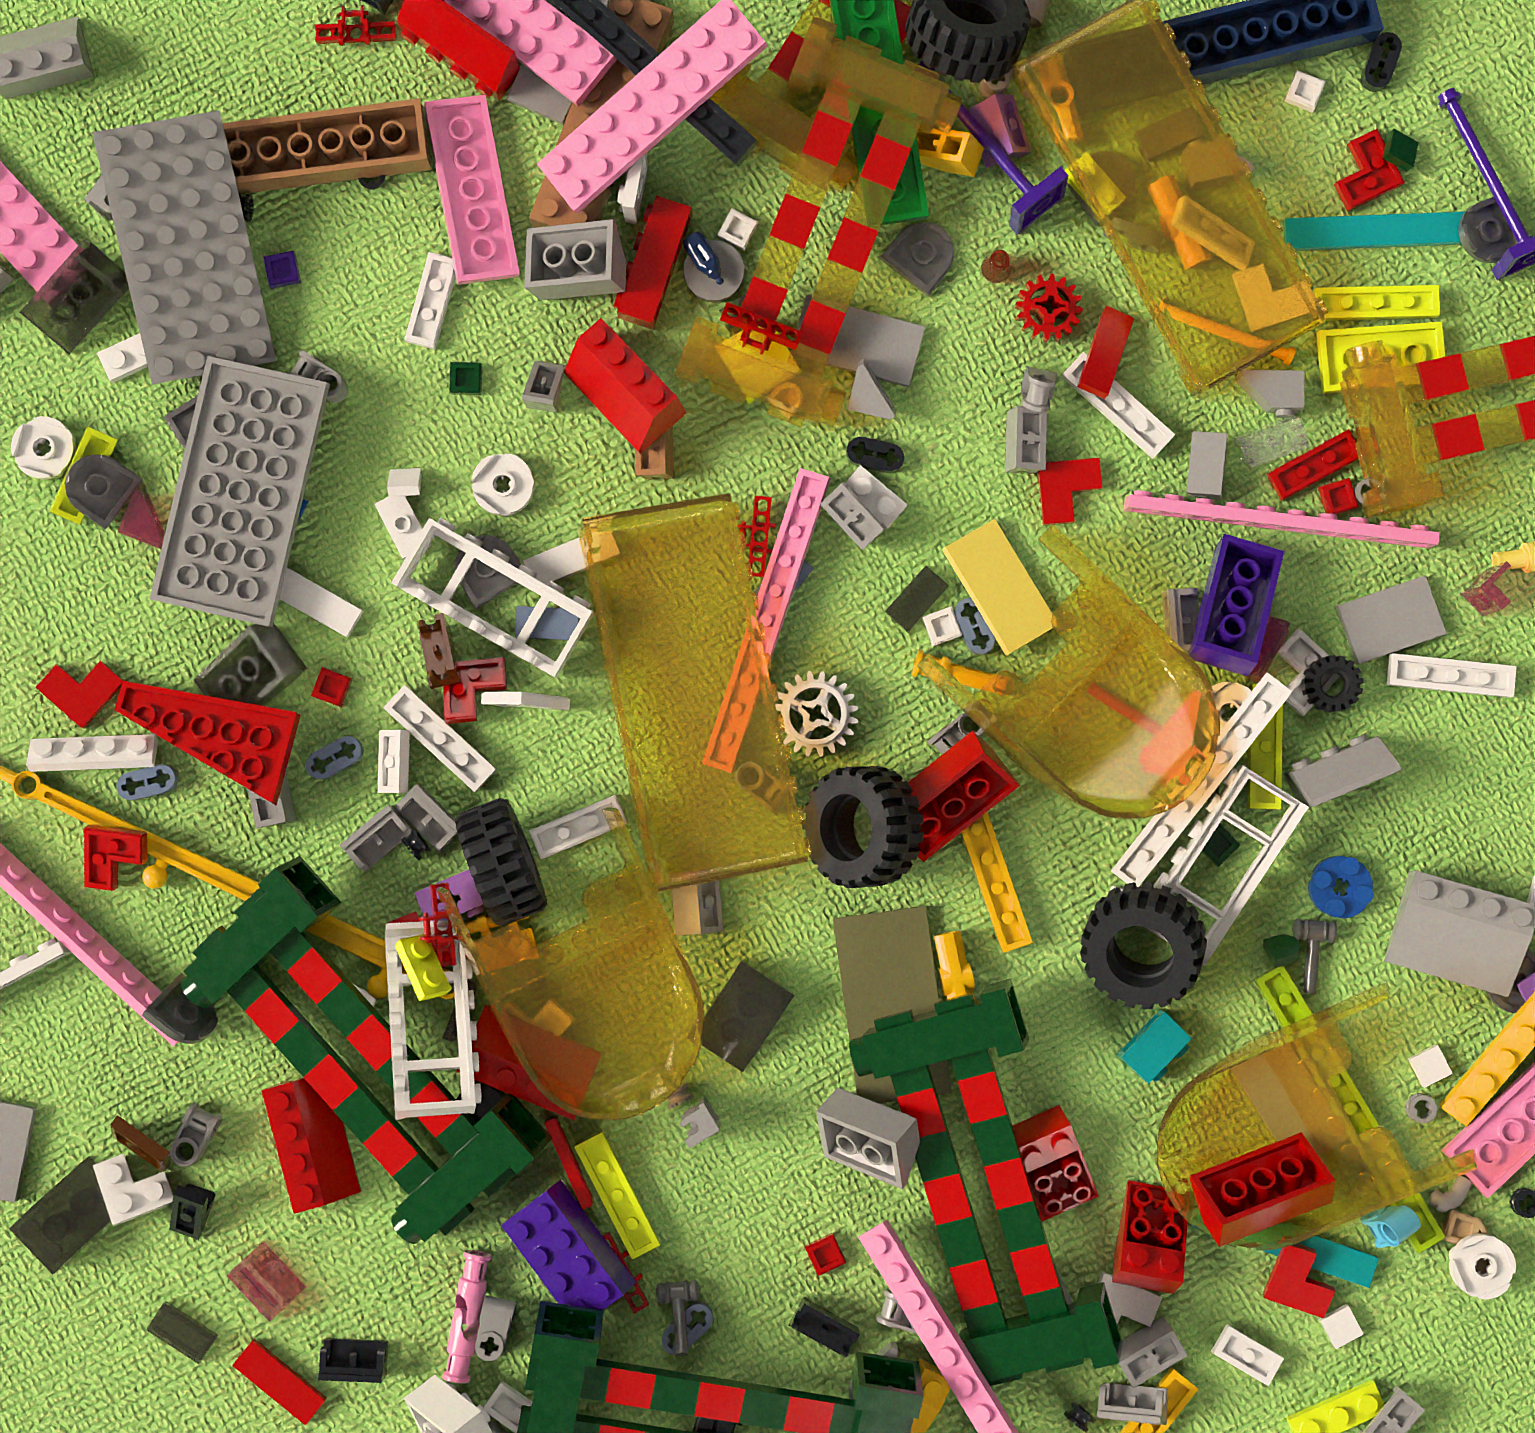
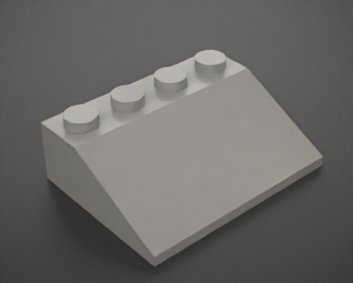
M1408 871L1384 961L1509 997L1533 937L1535 905L1423 872Z

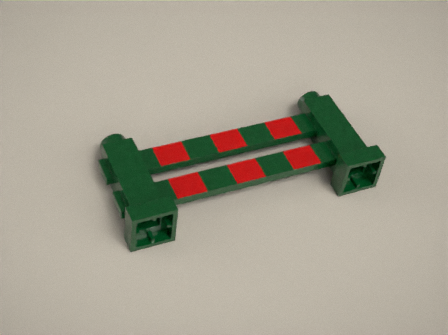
M298 856L274 868L258 884L260 888L234 911L239 918L227 930L223 926L218 927L192 952L197 958L183 971L187 976L181 981V988L186 997L201 1008H208L211 1004L230 994L402 1187L408 1196L395 1208L396 1212L392 1215L391 1222L395 1231L403 1240L411 1244H417L420 1240L426 1242L438 1230L446 1236L473 1212L475 1208L470 1202L483 1191L490 1197L515 1174L517 1175L533 1161L553 1138L524 1105L511 1094L504 1096L478 1122L469 1113L417 1117L452 1156L438 1168L259 967L273 955L394 1091L390 1025L305 931L325 919L342 902L303 858ZM406 1044L407 1061L420 1060ZM431 1071L408 1072L410 1104L456 1101L454 1096Z
M1011 978L986 985L978 999H974L971 992L936 1002L934 1004L935 1010L913 1016L912 1009L875 1019V1027L869 1028L862 1037L849 1041L852 1063L859 1077L873 1074L874 1078L878 1079L890 1075L901 1113H906L917 1119L920 1143L915 1159L967 1328L960 1330L959 1336L988 1384L993 1386L1022 1379L1023 1373L1043 1368L1048 1373L1084 1364V1359L1091 1357L1094 1369L1118 1364L1120 1362L1123 1342L1105 1283L1082 1287L1079 1289L1077 1301L1071 1304L1066 1302L989 1048L996 1047L998 1057H1003L1024 1051L1029 1041V1035ZM951 1059L1026 1304L1027 1314L1010 1318L1005 1317L931 1075L930 1064Z
M540 1301L525 1384L526 1390L534 1391L532 1406L522 1405L517 1433H696L577 1414L579 1398L797 1433H910L913 1419H919L924 1395L919 1361L857 1351L851 1374L853 1399L597 1359L604 1311Z

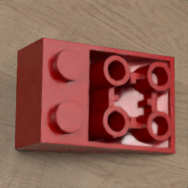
M1060 1105L1013 1125L1042 1222L1099 1197L1072 1126Z
M1130 1180L1127 1181L1114 1252L1113 1283L1174 1294L1179 1289L1184 1279L1190 1192Z

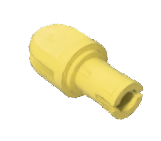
M1535 541L1522 543L1518 550L1493 552L1491 561L1494 571L1499 572L1521 568L1525 573H1534Z

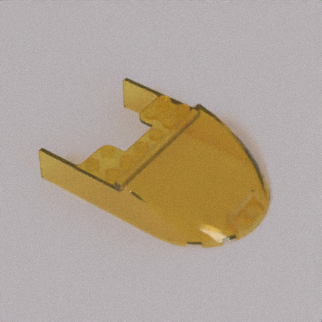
M1051 525L1038 540L1079 579L1078 587L1054 611L1051 619L1052 627L1067 644L1027 686L1012 672L1000 671L993 675L974 696L930 653L917 664V667L1005 751L1004 755L1026 773L1060 796L1091 812L1117 819H1140L1166 812L1182 803L1197 790L1205 780L1215 760L1218 736H1220L1219 709H1216L1211 692L1213 691L1212 686L1199 665L1055 525Z
M606 807L602 809V812L625 860L624 867L591 883L585 888L582 894V902L588 914V920L536 946H533L525 929L515 924L506 925L476 941H472L449 890L441 887L436 889L498 1025L536 1088L555 1105L579 1117L620 1120L634 1117L653 1109L669 1098L681 1086V1081L687 1075L691 1066H694L699 1055L705 1016L701 992L623 818L617 808Z
M1387 982L1248 1042L1202 1071L1189 1081L1173 1098L1164 1114L1158 1132V1171L1171 1202L1192 1226H1197L1200 1230L1209 1234L1211 1239H1214L1203 1223L1191 1186L1190 1175L1300 1132L1303 1133L1336 1180L1332 1202L1226 1245L1235 1248L1236 1246L1256 1248V1250L1260 1251L1284 1248L1477 1169L1476 1153L1473 1149H1470L1420 1171L1412 1170L1390 1130L1384 1127H1374L1357 1134L1329 1080L1330 1077L1348 1069L1352 1059L1351 1051L1336 1021L1390 998V987Z

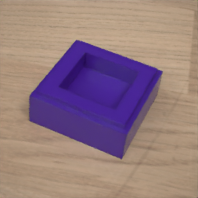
M294 251L263 257L268 284L271 289L301 283Z

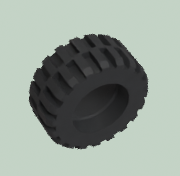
M913 0L905 26L906 38L918 59L922 58L924 65L930 69L932 67L935 68L939 74L945 77L946 75L953 76L954 80L958 81L967 79L971 83H979L985 79L986 82H989L1009 73L1017 64L1031 25V16L1025 0Z
M881 766L837 768L832 770L829 775L823 776L817 783L819 786L812 789L809 795L811 800L805 804L803 812L806 813V819L802 821V830H805L806 838L803 840L805 847L809 848L811 852L808 856L814 865L818 864L817 870L825 878L829 877L832 883L838 886L843 885L845 888L883 886L899 880L902 874H906L912 867L911 860L917 859L920 852L918 844L923 841L924 832H921V824L924 823L923 814H919L918 807H920L917 796H912L913 789L907 781H902L901 775ZM861 802L867 808L872 824L871 839L865 852L859 846L854 832V817Z
M498 798L461 812L455 820L458 838L477 891L494 924L505 926L543 911L547 906V898L541 877L522 827L509 801Z
M1135 882L1125 884L1123 891L1116 887L1108 892L1107 898L1101 897L1096 903L1094 910L1091 911L1081 938V961L1086 963L1084 970L1088 978H1095L1094 986L1100 992L1106 990L1109 993L1107 998L1114 1002L1120 999L1126 1002L1125 1006L1131 1008L1138 1004L1142 1005V1009H1153L1154 1004L1159 1003L1160 1007L1171 1005L1172 998L1180 1000L1184 997L1187 989H1192L1196 983L1207 947V939L1204 937L1206 929L1203 921H1197L1199 912L1192 905L1187 907V898L1179 893L1177 896L1171 894L1172 888L1162 885L1161 889L1154 888L1152 882H1143L1142 887H1137ZM1131 926L1151 928L1165 937L1172 948L1173 955L1168 960L1158 964L1150 965L1135 962L1124 955L1115 941V934Z

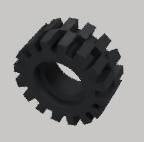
M1330 655L1313 661L1309 665L1310 667L1305 669L1303 673L1306 675L1305 679L1301 680V685L1305 686V690H1302V693L1309 698L1306 701L1309 704H1314L1315 709L1324 710V712L1328 713L1352 707L1351 704L1359 700L1357 696L1362 694L1363 688H1360V684L1364 683L1363 678H1359L1358 673H1361L1359 667L1355 668L1353 666L1355 663L1352 660L1347 661L1345 660L1346 657L1341 655ZM1328 672L1339 674L1343 680V689L1336 696L1326 694L1321 687V680Z

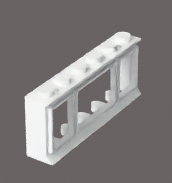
M429 518L391 583L558 679L561 670L590 620L595 615L589 610L591 604L576 595L573 599L566 597L562 594L564 588L550 580H547L546 584L535 579L537 573L522 564L519 568L512 566L508 563L510 557L496 549H493L492 553L481 548L483 542L467 533L463 538L454 532L456 526L448 521L439 518L438 522ZM435 535L466 553L442 595L435 593L410 578ZM475 558L541 596L517 639L451 602L453 595ZM550 601L580 618L557 661L526 645Z
M1240 764L1236 769L1233 767L1223 779L1222 783L1225 786L1220 794L1214 793L1205 806V809L1208 810L1202 821L1196 820L1188 832V836L1191 837L1185 847L1180 846L1172 856L1171 862L1174 864L1168 874L1163 872L1154 884V888L1161 889L1162 885L1172 888L1171 894H1174V892L1182 894L1187 898V901L1216 918L1204 936L1207 939V947L1202 964L1204 966L1309 808ZM1248 779L1290 804L1270 837L1228 810ZM1225 819L1264 844V846L1223 909L1219 910L1180 885V883L1221 820ZM1145 927L1151 932L1161 937L1162 939H1164L1165 941H1167L1165 937L1162 936L1159 932L1151 928Z
M463 919L451 920L453 935H461L462 940H454L456 965L452 966L453 971L444 972L448 982L454 983L459 1057L407 1061L403 986L412 984L408 975L402 974V963L395 944L400 939L424 934L423 922L386 924L385 947L395 1120L406 1117L461 1113L474 1114L476 1103H481L480 1084H474V1072H479L478 1052H472V1041L477 1040L476 1021H470L469 1010H473L475 1007L474 991L468 990L467 979H472V961L466 960L465 949H470V932L463 929ZM447 920L437 922L439 930L447 929ZM430 921L431 935L434 934L433 921ZM460 1070L462 1100L410 1104L408 1072Z

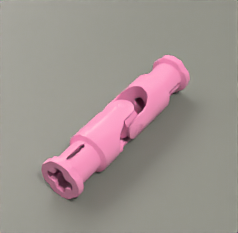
M465 1250L463 1255L466 1261L463 1276L459 1277L455 1311L453 1313L447 1352H449L447 1370L442 1375V1378L449 1382L469 1383L471 1377L468 1372L471 1356L475 1355L480 1314L487 1287V1281L485 1280L488 1261L492 1257L490 1253L478 1250ZM462 1324L468 1325L462 1332Z

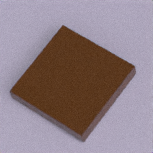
M118 1115L110 1124L113 1138L160 1172L166 1171L171 1164L170 1152Z

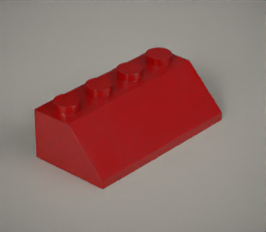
M443 0L403 1L396 20L401 30L400 35L414 46L416 43L426 49L425 53L435 62L440 63L444 61L451 66L450 71L462 81H465L466 78L476 84L474 88L481 95H486L488 99L493 96L500 101L514 83L520 69L515 51Z
M602 318L577 338L564 374L640 454L687 413L678 397Z
M973 730L908 782L913 789L912 796H917L920 807H918L919 814H923L924 823L921 824V832H924L923 841L918 844L920 852L917 857L923 862L926 861L1020 786L994 750Z
M485 1004L476 1024L477 1040L472 1041V1052H478L479 1072H474V1080L574 1121L589 1087L601 1052L563 1036L558 1037L551 1031H545L539 1028V1026H534Z
M304 1077L272 1085L261 1090L293 1214L321 1207L360 1193L362 1190L344 1122Z
M1302 1132L1190 1175L1191 1186L1203 1223L1219 1247L1331 1203L1336 1182Z

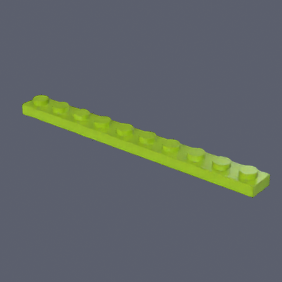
M1273 967L1253 979L1322 1096L1346 1132L1350 1143L1389 1207L1408 1206L1418 1216L1421 1227L1408 1237L1414 1250L1417 1253H1421L1446 1238L1285 967Z

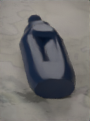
M698 231L683 240L684 249L697 269L709 278L716 280L718 285L723 284L724 280L721 278L719 257L706 237Z

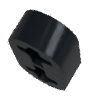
M1391 32L1382 33L1371 45L1361 74V83L1370 92L1381 91L1392 78L1402 48L1401 40L1396 34ZM1384 42H1388L1390 52L1385 58H1382V45ZM1380 66L1379 77L1382 79L1374 82L1373 75L1371 74Z
M856 437L848 443L846 448L848 461L857 467L861 465L863 468L894 473L902 467L904 462L903 450L895 444ZM859 444L865 445L864 450L874 453V455H863L862 459H857L856 453L852 452L851 449H855ZM889 451L895 452L894 457L899 459V462H893L892 466H887L886 460L876 457L877 454L887 455Z

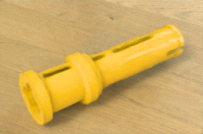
M920 649L917 651L911 673L913 677L921 675L936 679L939 684L949 681L1003 696L1008 680L1006 676L951 663V659L946 656L938 658L924 654L923 650Z

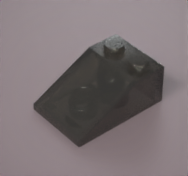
M85 238L19 313L65 352L70 354L129 289L126 273Z
M274 623L273 627L253 624L249 625L193 681L205 696L263 706L293 683L307 667Z
M741 959L696 1028L691 1039L743 1072L791 1002L794 993Z
M90 1156L83 1160L9 1228L52 1275L65 1268L111 1223L93 1165L96 1163Z

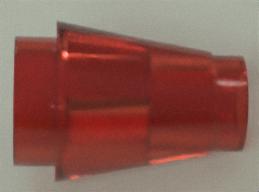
M997 250L984 258L981 271L985 279L992 283H1001L1008 279L1012 271V265L1007 252ZM994 261L1001 262V265H997Z

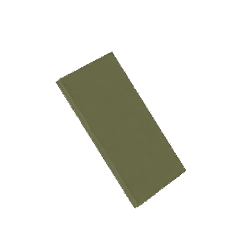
M926 906L833 918L849 1041L862 1037L869 1028L875 1027V1019L912 1009L913 1016L935 1010L934 1004L939 1002ZM947 1060L930 1064L929 1068L937 1094L952 1093ZM853 1066L858 1096L876 1103L898 1101L890 1075L875 1079L873 1074L859 1077Z

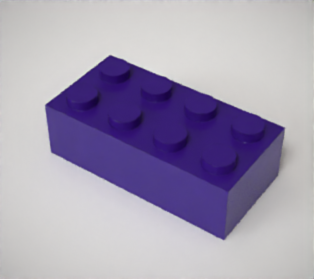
M1223 534L1214 550L1187 659L1245 676L1252 672L1258 664L1284 551Z
M561 1179L501 1225L558 1304L604 1310L622 1297L636 1283V1280L584 1210H582Z

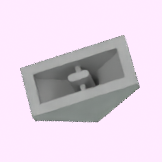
M864 358L858 363L847 410L891 420L896 416L897 410Z
M534 361L522 395L526 408L557 413L565 370L564 365Z

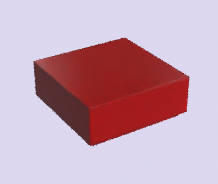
M1350 478L1318 487L1322 504L1327 514L1336 515L1359 507Z
M322 667L311 696L342 707L352 678Z
M830 1233L805 1245V1249L818 1276L846 1264L845 1257L834 1233Z

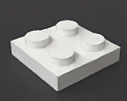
M647 154L642 156L624 172L626 173V185H620L618 203L620 204L619 211L624 214L625 223L638 224L648 170Z

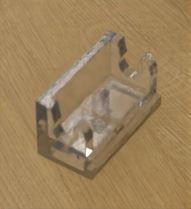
M1301 417L1284 418L1233 437L1235 445L1240 447L1243 452V456L1240 457L1241 461L1244 464H1249L1250 468L1310 447Z

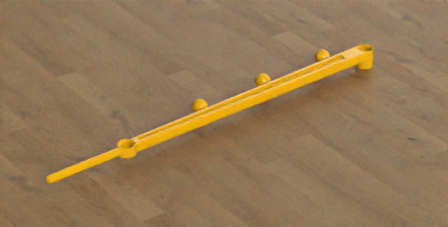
M0 765V779L12 784L14 793L20 798L26 800L37 799L88 825L147 832V854L158 858L154 865H150L144 870L142 876L144 884L151 889H159L167 882L166 868L169 864L243 901H246L260 888L258 886L260 882L45 784L43 779L34 772L22 771L16 773ZM26 777H33L36 781V789L30 794H24L20 789V784ZM331 915L305 930L380 967L379 974L373 975L368 980L366 985L367 992L376 999H382L388 995L385 940ZM402 963V974H407ZM443 968L444 972L451 971L449 969ZM454 992L439 996L447 1000L455 999Z

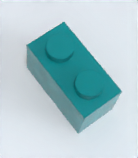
M1158 1010L1116 1055L1143 1081L1149 1084L1152 1080L1157 1082L1168 1071L1166 1065L1173 1058L1177 1060L1187 1052L1190 1047L1187 1043L1192 1038L1166 1012Z

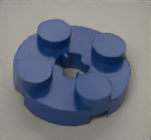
M1344 856L1328 857L1320 861L1312 871L1313 874L1308 883V893L1313 905L1322 913L1337 918L1353 917L1362 912L1373 899L1371 875L1367 868L1355 858ZM1338 878H1342V882L1346 881L1348 884L1346 893L1340 896V892L1335 894L1333 888L1336 886L1335 880Z

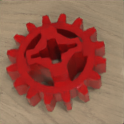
M1052 273L1047 281H1044L1042 275H1038L1036 284L1029 280L1025 285L1027 291L1020 290L1018 297L1023 301L1016 302L1015 309L1022 312L1016 316V321L1024 320L1025 324L1021 330L1025 332L1031 329L1033 331L1031 339L1034 340L1040 334L1042 335L1043 343H1047L1049 337L1053 335L1057 342L1061 339V332L1067 336L1071 334L1072 329L1070 325L1077 327L1080 320L1074 315H1080L1083 311L1082 307L1076 306L1082 297L1081 295L1073 296L1072 293L1076 286L1073 284L1067 288L1065 286V277H1062L1057 282ZM1044 290L1040 298L1030 299L1036 292ZM1057 292L1062 294L1066 301L1062 300V298L1057 294ZM1045 303H1050L1051 309H1054L1051 314L1047 313V309L1044 307ZM1031 316H1035L1037 320L1040 322V325L1037 324ZM1067 317L1062 324L1053 327L1056 319Z

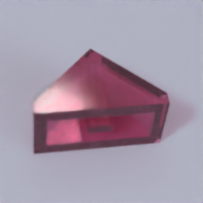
M138 489L133 492L118 533L161 550L165 532L148 493Z

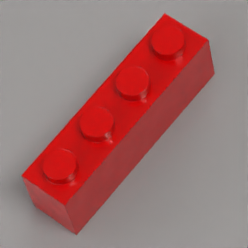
M657 195L653 204L648 203L643 217V221L647 222L644 233L638 232L633 250L637 251L634 262L628 261L626 266L627 282L625 292L617 293L614 308H617L618 319L654 330L692 218V208L690 206Z

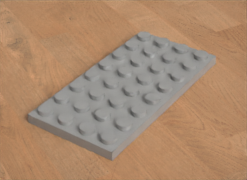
M220 110L92 132L152 385L203 375L207 356L251 366L276 361Z
M207 356L150 595L151 600L273 627L330 387L329 383Z

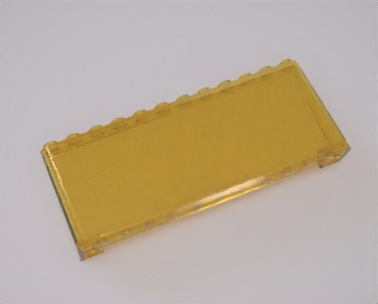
M1129 0L1013 64L1010 74L1025 101L1030 99L1178 363L1180 369L1177 373L1191 398L1321 325L1326 321L1325 314L1328 313V310L1320 297L1315 298L1310 289L1313 283L1305 270L1300 271L1295 262L1298 259L1295 249L1289 242L1285 244L1280 235L1283 231L1280 222L1274 215L1270 217L1265 208V205H1267L1265 195L1260 188L1255 189L1249 178L1252 177L1250 168L1244 160L1240 162L1234 151L1237 150L1234 139L1229 133L1224 134L1219 125L1222 122L1219 112L1213 105L1209 107L1204 98L1206 95L1204 85L1199 78L1194 80L1189 71L1191 67L1189 58L1183 50L1179 52L1173 41L1176 40L1174 31L1168 23L1163 24L1158 13L1161 10L1157 1Z
M730 493L582 518L579 527V541L647 875L653 895L809 862L808 856L811 855L808 837H803L801 825L805 823L802 807L796 805L794 795L798 793L797 781L794 775L790 776L788 763H791V752L788 744L784 745L781 733L785 732L782 714H777L775 702L778 701V691L776 684L771 683L768 671H772L771 658L768 652L764 653L762 641H765V630L763 623L758 622L755 611L759 610L758 597L756 592H751L749 580H752V569L749 561L745 562L742 551L746 550L745 536L742 531L738 532L736 520L740 518L739 508L736 501L732 502Z

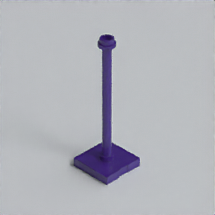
M922 60L914 68L917 80H926L1023 192L1024 196L1012 205L1009 227L1018 235L1064 198L1069 175L1060 166L1038 185L1033 186L934 72L935 68L932 67L930 69L924 65Z
M1450 88L1438 96L1440 101L1438 105L1440 109L1447 108L1518 242L1516 245L1508 248L1499 262L1493 267L1492 272L1498 281L1535 264V237L1529 236L1464 114L1458 102L1462 98L1460 92H1456L1455 88Z

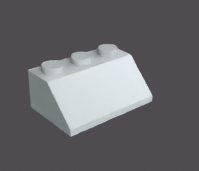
M436 1375L404 1397L421 1433H492L488 1425L491 1419L487 1411L481 1405L476 1407L466 1393L460 1395L451 1382H444Z

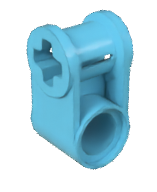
M1405 1205L1379 1206L1368 1211L1360 1218L1362 1224L1367 1225L1374 1236V1244L1377 1248L1396 1247L1421 1227L1416 1213Z

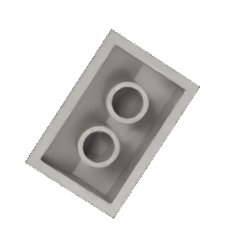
M78 16L0 36V95L5 100L94 77Z
M613 219L527 229L524 288L539 300L625 292L626 259L617 225Z
M1363 734L1350 739L1349 743L1351 746L1339 750L1337 745L1320 752L1322 758L1313 762L1308 757L1291 764L1293 770L1286 772L1285 775L1295 798L1308 807H1314L1402 769L1379 736L1368 738L1367 734Z
M837 1088L816 1111L824 1157L903 1189L907 1184L920 1143L917 1119L906 1113L888 1108L881 1103L870 1101L855 1093Z

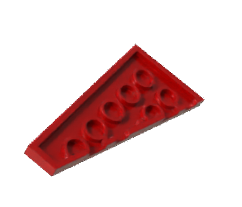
M122 681L115 706L116 712L277 806L300 714L288 710Z

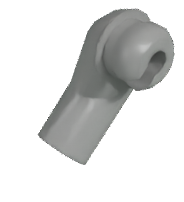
M1458 1174L1450 1191L1444 1194L1438 1190L1432 1192L1429 1204L1432 1207H1436L1439 1212H1447L1461 1206L1472 1185V1181Z

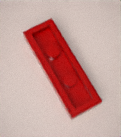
M1108 306L1103 309L1077 384L1078 388L1103 399L1109 395L1134 321L1133 317Z
M1348 429L1266 475L1279 499L1283 501L1360 459L1364 455L1351 431Z
M552 1116L546 1119L544 1124L548 1133L553 1138V1145L582 1210L593 1206V1196L558 1117Z
M255 1338L232 1365L304 1425L309 1422L327 1399L326 1396Z

